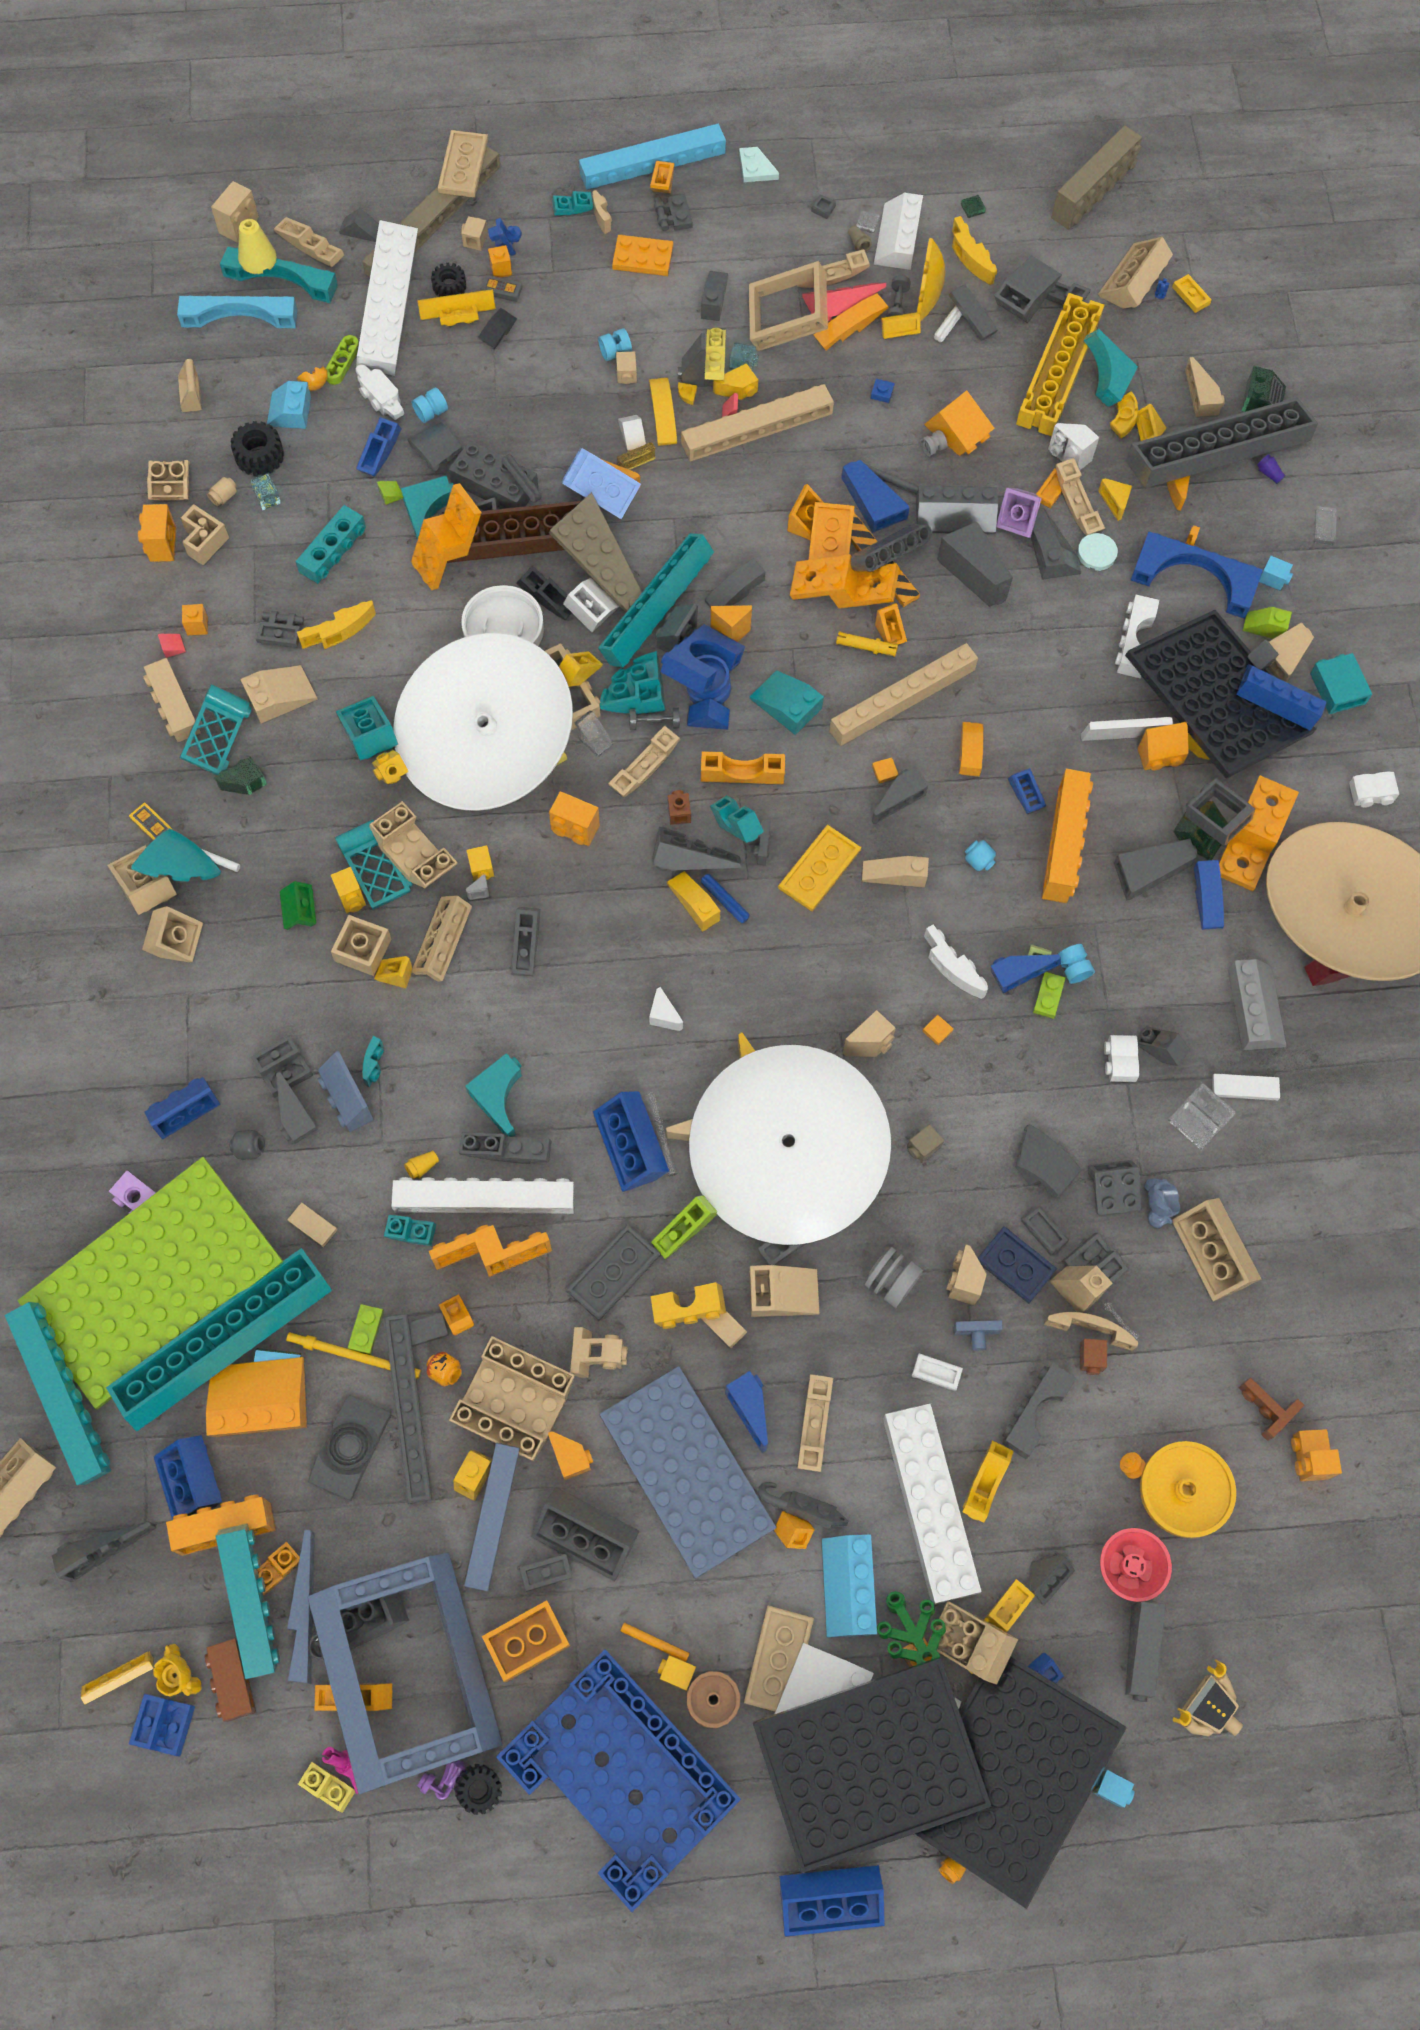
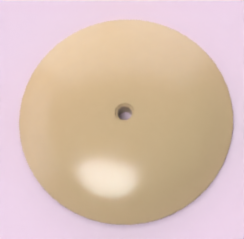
M1327 822L1308 826L1290 835L1281 843L1268 866L1266 876L1267 895L1278 923L1299 948L1321 964L1356 978L1392 981L1405 979L1420 973V854L1416 850L1386 832L1369 826L1347 822Z

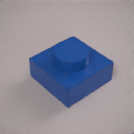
M876 379L871 399L889 403L895 383Z

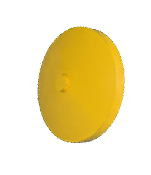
M1189 1441L1166 1445L1150 1457L1142 1472L1140 1493L1143 1505L1151 1519L1160 1528L1172 1535L1182 1538L1204 1537L1221 1528L1233 1512L1236 1502V1485L1233 1474L1224 1459L1205 1445Z

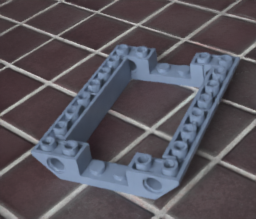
M449 1553L428 1556L337 1584L308 1596L358 1795L503 1745ZM433 1582V1591L471 1728L379 1759L340 1610L347 1609L348 1611L360 1607L364 1603L405 1590L412 1591Z

